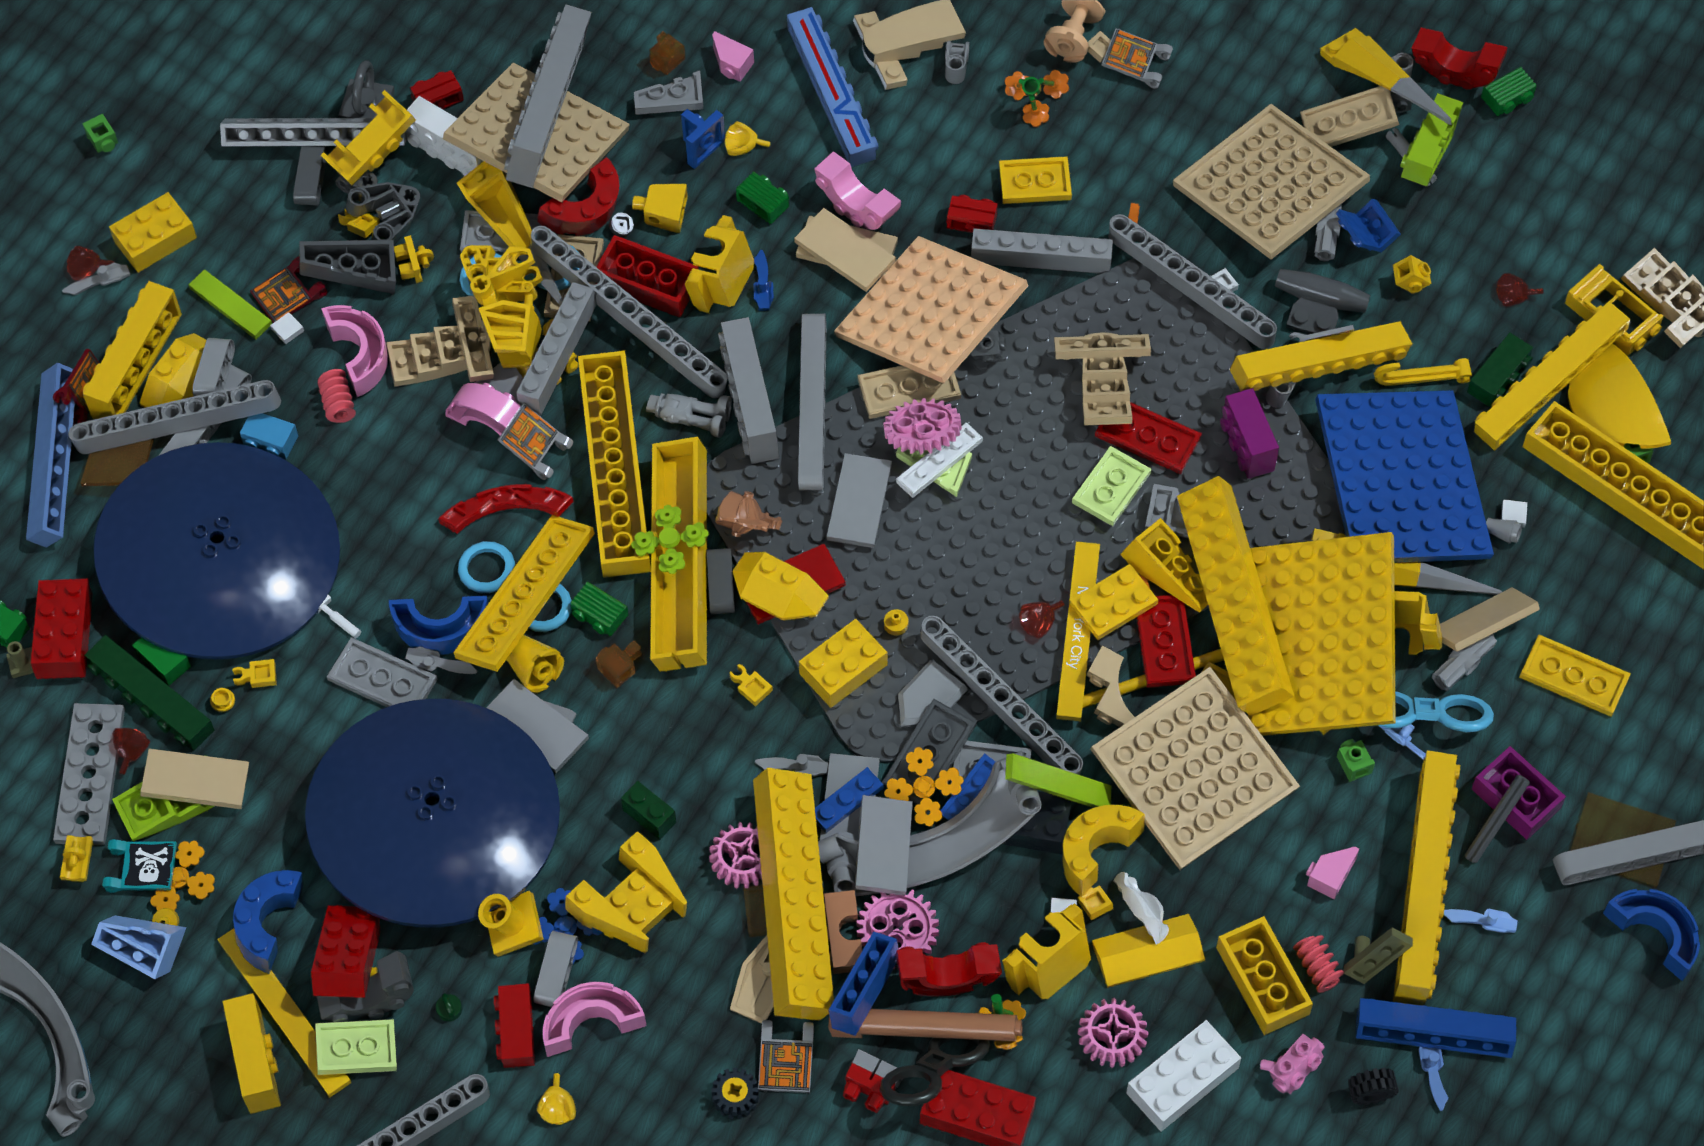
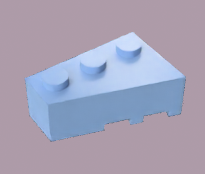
M115 915L99 922L91 945L156 979L171 971L187 927Z

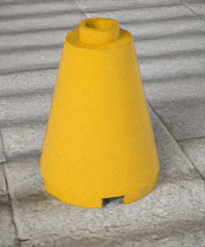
M526 635L522 636L506 659L522 684L531 692L536 693L546 690L549 687L547 683L552 679L556 681L564 666V658L557 649Z

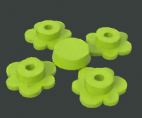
M665 505L663 509L655 512L657 526L664 527L659 534V539L651 531L646 533L638 532L631 546L635 549L638 556H644L647 553L653 554L654 548L659 543L664 548H670L666 550L665 554L659 556V570L675 574L677 570L685 567L684 554L677 552L673 548L678 545L680 538L690 548L694 546L701 547L706 543L705 538L708 537L709 532L705 529L703 523L697 522L694 525H687L685 527L686 531L682 532L680 537L679 532L674 527L675 524L681 522V509L679 507H671V505Z

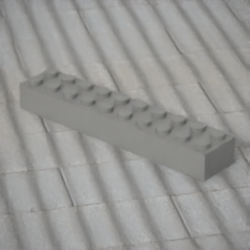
M565 4L563 12H558L555 21L557 26L553 25L550 39H548L545 53H543L540 61V67L536 71L534 79L536 82L533 81L529 95L531 96L527 95L524 105L525 110L521 111L518 122L520 125H516L513 135L515 140L511 139L508 153L511 157L507 156L504 170L508 171L507 181L531 188L534 186L584 46L591 17L590 11Z

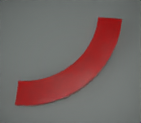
M530 484L506 485L476 493L475 497L465 502L460 501L441 515L438 520L441 525L458 534L475 520L497 511L527 508L544 511L559 517L574 501L572 496L550 487H545L544 489L532 487Z

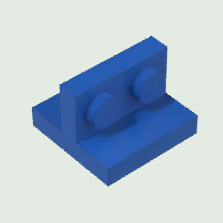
M686 109L681 114L687 162L693 169L700 165L724 142V115L718 110L705 121L699 114H694L689 109Z

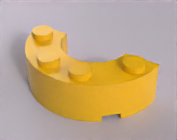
M1103 805L1082 813L1070 824L1063 840V868L1066 880L1077 894L1083 897L1098 881V863L1091 857L1093 850L1106 843H1121L1129 847L1144 832V813L1123 805Z

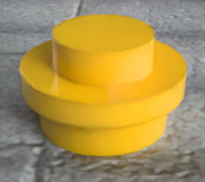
M218 688L212 693L210 704L214 710L226 712L234 706L235 696L229 689Z

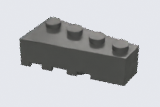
M394 240L299 241L300 275L395 294Z

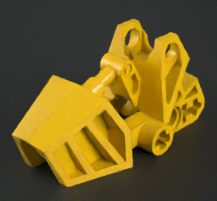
M470 245L465 247L460 254V258L470 281V288L477 302L483 305V307L478 309L503 369L530 366L535 357L542 332L539 317L535 313L533 301L537 298V292L534 287L543 281L538 266H531L535 263L531 250L529 248L509 246L501 258H496V252L492 246ZM474 255L476 264L472 265L469 256ZM520 255L529 256L528 259L522 263L516 262L517 258ZM536 273V277L533 280L527 281L524 279L526 275Z

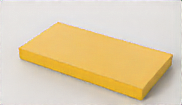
M1538 635L1519 678L1612 717L1631 673L1542 635Z

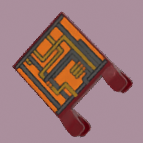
M299 256L289 266L250 290V293L273 323L288 312L292 315L313 300L327 295L325 285L321 281L315 283L307 291L295 275L300 273Z
M90 349L84 351L64 386L53 394V399L56 403H59L61 400L64 405H68L72 397L79 407L74 412L73 426L76 422L77 424L86 422L89 412L83 396V388L92 379L95 367L99 363Z

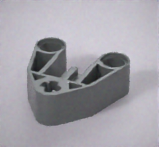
M390 182L356 187L348 193L346 211L352 216L359 217L376 210L377 217L384 222L375 226L371 240H382L379 238V236H382L386 240H394L395 244L411 227L420 200V193L412 186Z

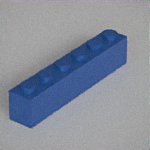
M1360 998L1357 1011L1356 1038L1512 1058L1516 1044V1018Z

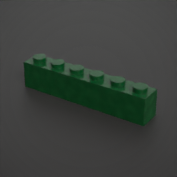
M103 636L84 655L88 662L87 668L95 676L100 674L105 678L104 682L112 690L117 688L122 692V697L129 704L135 703L140 707V712L146 718H154L157 721L156 724L163 732L168 733L170 731L175 736L176 742L182 747L188 746L195 751L215 731L209 718L108 636Z

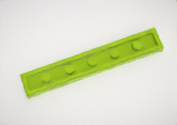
M1014 753L1006 754L1005 780L1093 808L1111 805V785Z

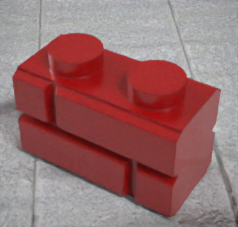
M452 70L439 72L433 78L426 81H417L410 87L413 102L420 96L437 107L445 109L464 101L462 88Z
M952 195L947 214V228L973 233V229L994 230L998 203H993L990 199L976 200L971 199L967 195Z

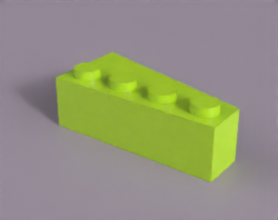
M1437 93L1434 102L1451 118V125L1428 112L1426 119H1423L1420 130H1417L1414 140L1410 143L1407 154H1404L1400 167L1404 168L1401 175L1402 178L1424 186H1428L1453 138L1464 103Z

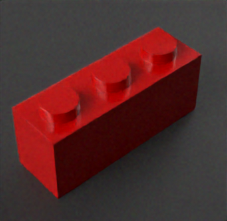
M529 983L498 986V995H494L495 1011H499L500 1018L495 1020L496 1035H500L501 1044H496L497 1060H502L504 1068L534 1066L532 999Z

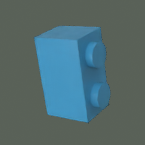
M261 413L248 416L240 431L243 445L262 449L287 459L298 438L295 424Z

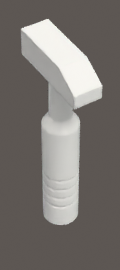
M327 595L320 605L318 613L323 610L330 616L332 621L355 639L358 638L361 630L337 611H333L326 606L331 602V597Z

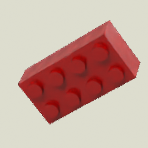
M616 235L611 239L596 266L638 302L677 317H681L690 300L685 286L690 271L693 268L699 270V266Z
M88 579L38 581L31 666L36 679L86 677L87 660L84 655L88 652L93 598Z
M328 905L311 970L313 996L365 998L381 931L380 918L356 906Z
M948 1070L940 1076L942 1079V1089L939 1094L922 1106L920 1112V1124L989 1146H1023L1035 1109L1036 1097Z

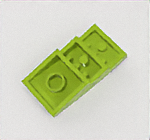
M142 782L112 799L133 841L166 830L215 807L212 805L141 796Z

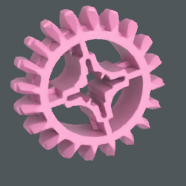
M739 822L738 828L735 829L729 824V832L721 829L719 832L720 837H714V845L710 846L711 855L709 856V861L713 863L711 866L712 871L717 872L719 880L725 878L724 881L727 886L734 882L736 889L740 884H744V887L748 889L749 883L752 882L757 887L759 885L758 879L762 880L760 858L754 852L755 844L759 846L757 827L752 829V823L750 822L747 824V827H743L742 823ZM724 852L728 853L729 857L733 859L731 867L723 860Z
M1115 998L1111 1000V1004H1107L1105 999L1101 1000V1007L1096 1003L1092 1004V1011L1086 1010L1084 1012L1085 1018H1081L1079 1023L1082 1027L1078 1028V1035L1082 1036L1079 1038V1044L1086 1045L1083 1052L1085 1054L1092 1052L1090 1058L1092 1061L1100 1058L1101 1066L1105 1064V1061H1109L1111 1068L1115 1066L1117 1061L1121 1067L1125 1066V1059L1130 1063L1134 1062V1055L1140 1056L1142 1054L1141 1048H1145L1147 1044L1145 1038L1148 1037V1031L1144 1030L1147 1027V1022L1141 1021L1143 1014L1141 1012L1134 1013V1005L1126 1008L1125 1000L1121 1002V1005L1116 1004ZM1109 1017L1107 1023L1094 1026L1099 1020ZM1118 1018L1123 1019V1020L1126 1021L1129 1025H1123V1024H1121V1023L1119 1022ZM1112 1024L1114 1025V1031L1116 1034L1114 1042L1112 1041V1035L1110 1032ZM1095 1038H1097V1040L1105 1042L1108 1048L1101 1046L1095 1040ZM1128 1039L1132 1040L1127 1046L1117 1049L1119 1043L1127 1042Z

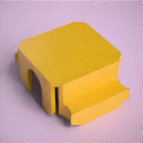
M722 215L716 226L710 227L704 234V237L720 241L722 253L716 256H708L694 252L691 258L693 265L715 270L717 274L693 268L685 283L693 306L705 313H709L713 303L728 307L734 306L754 269V258L744 231L736 230L732 217Z
M1395 591V629L1403 628L1410 633L1409 655H1417L1422 652L1423 645L1424 650L1442 649L1443 638L1438 613L1430 614L1427 596L1420 592Z
M1075 903L1061 912H1051L1045 917V920L1060 934V939L1054 946L1043 947L1028 933L1020 937L1019 946L1038 963L1037 967L1018 949H1014L1002 960L1006 980L1016 994L1020 995L1024 989L1030 987L1041 999H1049L1088 966L1091 956L1083 912Z

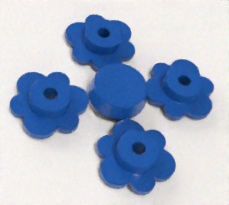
M558 888L556 893H550L547 896L550 911L557 912L562 917L556 920L554 926L551 923H547L545 917L539 918L544 940H541L542 942H548L549 935L554 930L574 935L578 927L580 930H584L586 936H590L592 933L600 935L603 932L593 927L590 929L583 926L578 920L576 924L573 918L566 916L569 913L565 909L566 895L571 890L565 891L563 888ZM580 941L577 944L573 964L575 960H581L584 956Z

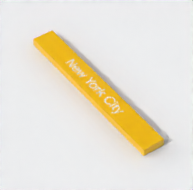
M1076 541L1070 599L1096 584L1100 544ZM1070 604L1068 608L1056 719L1081 722L1091 631Z

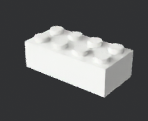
M420 96L407 109L416 119L406 130L407 140L412 146L420 147L432 158L437 157L449 168H455L462 172L464 176L483 162V160L443 140L444 132L458 118Z
M1205 1020L1128 1083L1126 1094L1162 1132L1239 1069L1241 1057L1213 1026Z

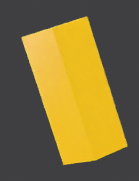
M1185 914L1163 920V924L1168 925L1169 932L1166 938L1157 945L1153 937L1148 934L1145 926L1092 940L1107 988L1204 962L1205 957L1199 934L1190 915Z

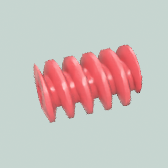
M332 369L324 372L318 378L317 384L326 418L334 423L350 421L356 415V411L353 409L352 395L350 394L349 386H347L346 372L342 369Z
M1323 935L1304 938L1293 946V949L1298 951L1297 957L1303 959L1302 966L1308 968L1307 974L1312 977V983L1318 985L1317 992L1319 993L1334 988L1339 983V978L1344 974L1343 970H1334L1339 965L1338 961L1329 962L1334 954L1332 952L1324 953L1329 948V945L1319 944L1324 939Z

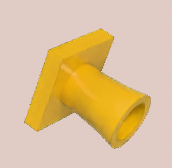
M524 892L511 902L502 894H492L486 897L480 904L478 917L482 925L489 930L493 952L497 957L544 940L532 892ZM494 905H501L498 909L489 912Z

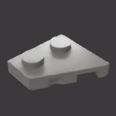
M1159 484L1153 485L1145 530L1161 518L1178 537L1189 538L1177 499V495H1180L1178 488Z

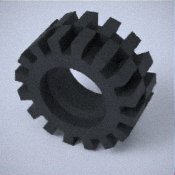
M1375 1068L1372 1071L1365 1070L1364 1073L1359 1072L1356 1076H1351L1348 1079L1352 1102L1358 1103V1105L1363 1103L1365 1105L1370 1103L1376 1104L1378 1101L1384 1102L1387 1101V1098L1391 1099L1399 1092L1394 1071L1389 1068H1381L1380 1070Z

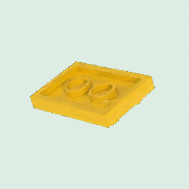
M1068 156L999 161L1003 204L1072 199Z
M1128 564L1070 599L1069 604L1095 638L1100 640L1156 606L1158 599L1131 564Z

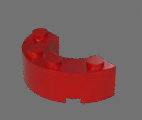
M1422 27L1411 48L1415 61L1428 73L1438 78L1443 84H1453L1464 89L1482 87L1491 83L1496 78L1507 54L1506 46L1485 42L1483 49L1480 51H1463L1451 45L1445 39L1443 32Z
M606 157L590 169L587 184L593 194L589 198L579 202L567 200L560 202L552 198L539 208L537 222L554 233L561 235L568 233L582 236L603 227L613 215L619 193V178L612 162Z
M977 943L961 954H951L943 958L926 956L923 954L922 948L914 949L910 946L896 951L902 988L904 990L911 988L913 994L920 996H951L974 991V985L983 982V986H986L1002 974L997 944Z

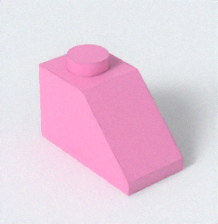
M714 32L712 34L713 48L721 73L729 79L741 82L754 64L753 49Z
M1351 847L1321 855L1317 863H1311L1306 873L1309 876L1307 886L1335 899L1357 859L1359 848Z

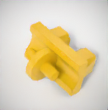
M411 235L404 237L405 243L394 246L397 262L410 259V262L398 265L401 278L403 280L415 277L416 283L423 282L419 264L423 265V268H428L430 266L429 262L434 259V254L432 250L425 249L423 245L419 246L418 251L415 252Z
M67 835L63 851L61 880L72 882L87 881L93 845L92 836L75 837Z

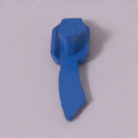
M760 250L754 258L759 277L758 282L753 284L754 301L759 311H768L774 299L773 282H768V264L763 250Z

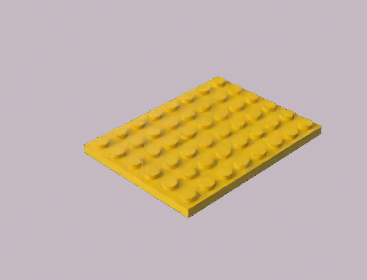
M1392 532L1250 548L1294 693V697L1252 716L1248 715V718L1260 734L1265 736L1396 724L1394 535Z

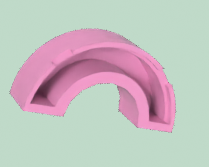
M834 151L814 168L817 177L815 179L816 184L823 189L827 197L834 204L835 211L841 216L845 215L858 228L878 229L901 207V200L886 189L876 194L862 185L852 171L850 163Z
M346 305L322 308L324 321L333 342L346 340L360 347L358 355L352 361L345 364L350 382L356 396L359 397L374 388L386 371L388 352L383 331L379 323L363 310L361 312L352 309V306Z
M467 383L460 388L445 411V415L465 426L469 420L478 421L501 435L520 405L515 402L514 396L507 392L501 393L488 383H483V385Z
M588 982L568 989L553 1002V1006L544 1020L543 1041L547 1057L571 1050V1039L574 1030L580 1023L589 1018L601 1017L609 1019L618 1026L622 1034L645 1027V1015L640 1004L629 992L614 987V984Z

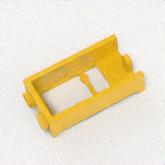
M1599 264L1568 291L1565 304L1585 321H1588L1597 308L1591 301L1605 289L1614 296L1610 300L1611 303L1618 299L1644 320L1630 334L1625 332L1613 343L1629 356L1634 350L1639 351L1645 345L1646 339L1650 336L1655 337L1660 332L1663 315H1659L1606 272L1604 267Z

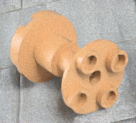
M1062 0V7L1071 18L1064 21L1062 26H1054L1047 31L1044 46L1054 57L1060 55L1064 57L1063 61L1070 63L1080 62L1084 59L1089 47L1087 40L1083 36V22H1099L1105 14V9L1097 0Z

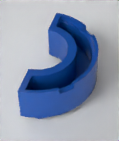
M487 596L462 597L461 605L454 614L447 618L436 620L421 615L415 608L413 599L389 600L392 620L401 639L412 648L423 647L438 651L440 655L454 653L488 605Z
M282 870L265 874L251 882L242 891L235 904L233 923L237 946L242 952L243 957L252 966L268 974L278 953L277 938L268 934L262 928V922L275 909L283 907L295 908L303 888L302 872Z
M1650 889L1649 891L1628 890L1615 896L1608 902L1603 914L1622 931L1630 925L1636 924L1650 925L1660 931L1668 945V954L1662 965L1683 981L1695 963L1700 949L1699 929L1687 907L1675 897L1655 889Z

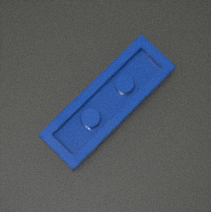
M984 753L964 779L963 784H961V792L958 795H952L940 810L942 817L946 820L952 819L977 797L988 780L996 761Z
M866 767L815 807L816 823L825 833L829 832L861 806L863 795L874 796L881 791L883 783Z

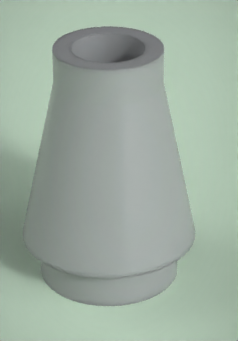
M1488 518L1486 521L1488 533L1509 544L1511 542H1518L1522 532V524H1518L1516 520Z

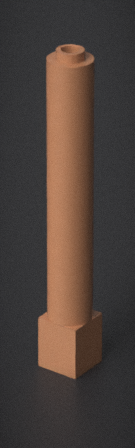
M870 1009L856 1036L833 1029L830 1016L828 1025L832 1037L863 1038V1035L1016 1041L1017 1036H1022V1020H1018L1017 1015Z

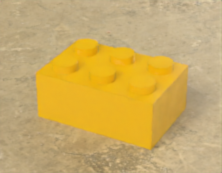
M169 192L109 226L115 244L137 273L197 238L193 223Z
M854 619L799 661V674L825 703L832 708L888 665V652L857 619Z

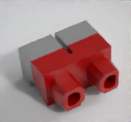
M858 1049L846 1074L843 1097L856 1102L862 1092L869 1096L865 1102V1107L878 1113L884 1104H889V1101L884 1099L880 1092L881 1080L887 1073L897 1067L883 1060L880 1063V1059ZM903 1079L895 1082L891 1087L892 1090L895 1091Z

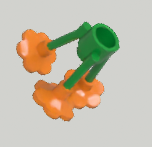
M1053 70L1050 75L1040 79L1023 76L1021 72L1017 71L1012 76L1006 77L1004 81L1006 85L1005 94L1013 96L1015 100H1021L1023 96H1029L1031 104L1023 107V121L1027 124L1031 123L1033 127H1039L1041 123H1046L1049 120V106L1041 104L1039 100H1035V97L1041 92V86L1045 85L1043 91L1046 95H1051L1054 99H1058L1062 94H1066L1069 91L1067 84L1069 78L1058 70Z

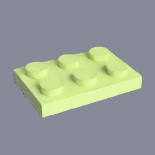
M1110 446L1072 498V503L1109 525L1114 526L1151 474V468Z
M394 1019L315 1023L318 1075L396 1071Z

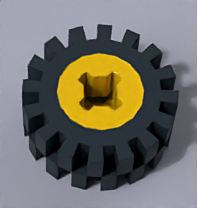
M733 1068L731 1072H729V1069H726L723 1075L721 1073L717 1075V1080L713 1081V1088H711L712 1100L716 1110H720L721 1115L724 1117L727 1114L730 1119H733V1116H738V1119H741L743 1114L746 1116L750 1115V1110L754 1111L756 1103L759 1101L758 1084L756 1079H753V1075L751 1073L746 1074L745 1069H741L740 1072L737 1068Z

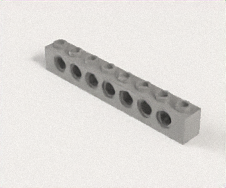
M225 118L220 123L221 146H336L334 144L336 139L343 146H347L374 118ZM406 131L401 135L403 140L399 146H403L407 142Z

